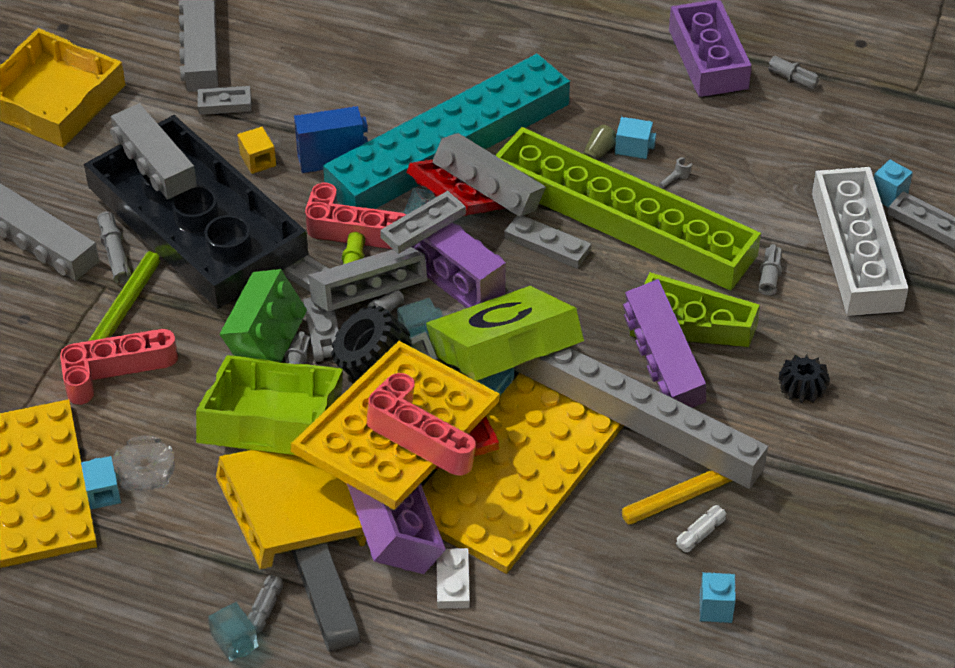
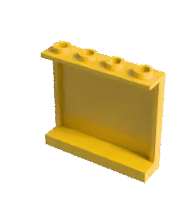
M248 450L219 456L216 479L260 569L272 567L274 555L277 553L355 536L360 547L365 546L366 537L349 488L344 481L297 455Z

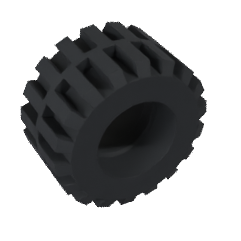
M375 305L369 306L367 309L362 308L358 313L352 314L341 325L342 327L337 331L336 339L332 343L333 350L331 355L334 358L335 364L357 381L398 341L411 346V334L385 308L381 306L376 307Z

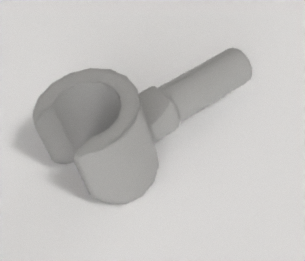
M678 158L675 170L661 181L659 186L664 188L677 178L687 179L690 176L692 163L684 166L685 158Z

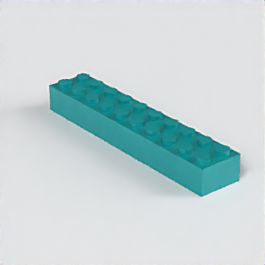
M535 54L324 164V183H330L335 186L337 201L341 205L376 209L419 186L415 182V178L406 172L408 166L412 162L434 159L442 138L459 133L486 150L514 135L521 127L527 128L569 105L570 81L539 54Z

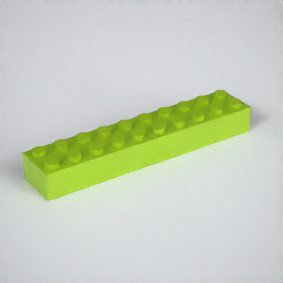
M521 127L495 155L546 186L539 202L540 204L730 291L758 257L761 232L526 128Z

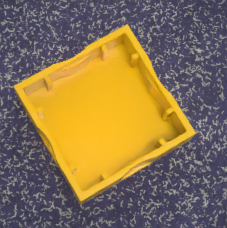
M37 28L15 49L13 54L4 63L0 64V121L64 148L126 86L122 62L94 50L79 47L67 39Z

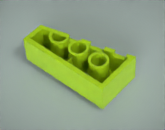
M649 272L644 284L659 279L686 341L743 347L750 346L758 326L759 304ZM631 330L630 336L636 337L634 330Z

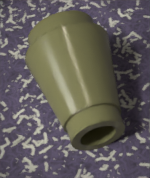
M606 125L594 128L582 154L599 160L616 145L615 131Z

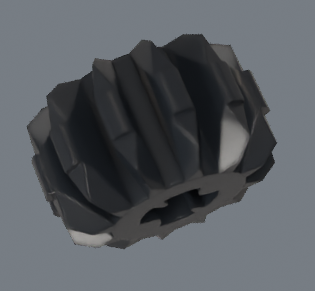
M808 354L804 358L794 355L792 360H785L778 378L780 380L779 384H781V393H788L789 400L799 399L801 404L806 399L814 403L817 397L823 398L830 382L827 365L820 364L819 357L813 360L809 359Z

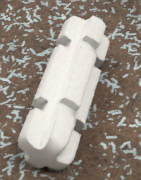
M719 505L711 507L707 511L708 515L703 514L687 528L688 531H684L677 537L676 545L683 552H690L696 546L695 543H700L716 529L714 526H719L725 521L726 511L721 509Z

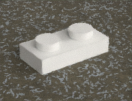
M468 548L446 549L437 559V609L469 608Z

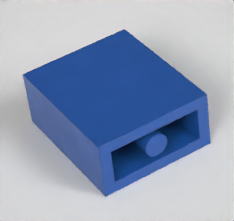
M358 106L294 116L297 155L302 173L323 170L324 164L368 142L367 136L363 134L368 132L367 120L365 116L361 117Z

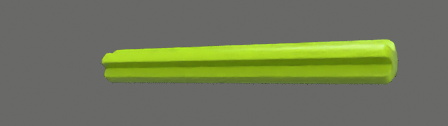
M148 251L144 255L88 341L112 337L159 265L160 255L158 253Z

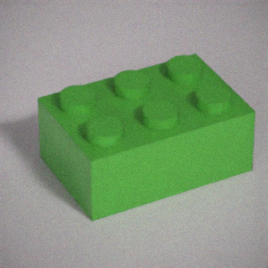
M281 269L253 272L219 335L234 356L265 359L281 363L307 309Z

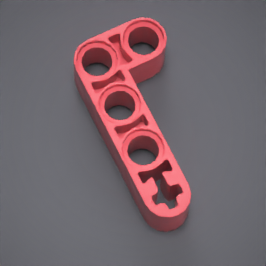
M319 183L313 187L305 209L307 233L312 238L347 243L350 233L360 232L365 236V246L387 249L392 248L381 239L380 230L407 215L399 212L337 204L336 188L330 183Z
M158 329L67 345L60 353L67 397L71 403L82 405L88 403L94 396L92 380L162 369L174 365L178 360V352L173 332L167 329Z
M404 373L392 374L371 393L367 411V425L370 429L451 474L465 475L471 471L475 452L474 438L413 405L414 380L412 377Z

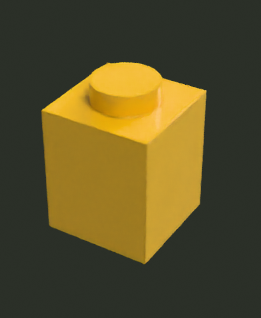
M263 126L237 134L240 155L251 174L276 166L275 148Z

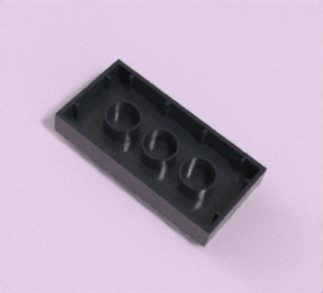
M175 115L157 124L194 165L196 187L167 199L160 190L156 191L150 178L146 174L142 175L135 160L127 157L121 144L84 163L88 188L217 309L236 300L241 295L253 272L284 270L309 255L307 231Z

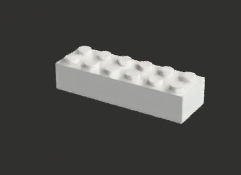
M870 167L816 171L812 196L847 316L904 311L908 285Z

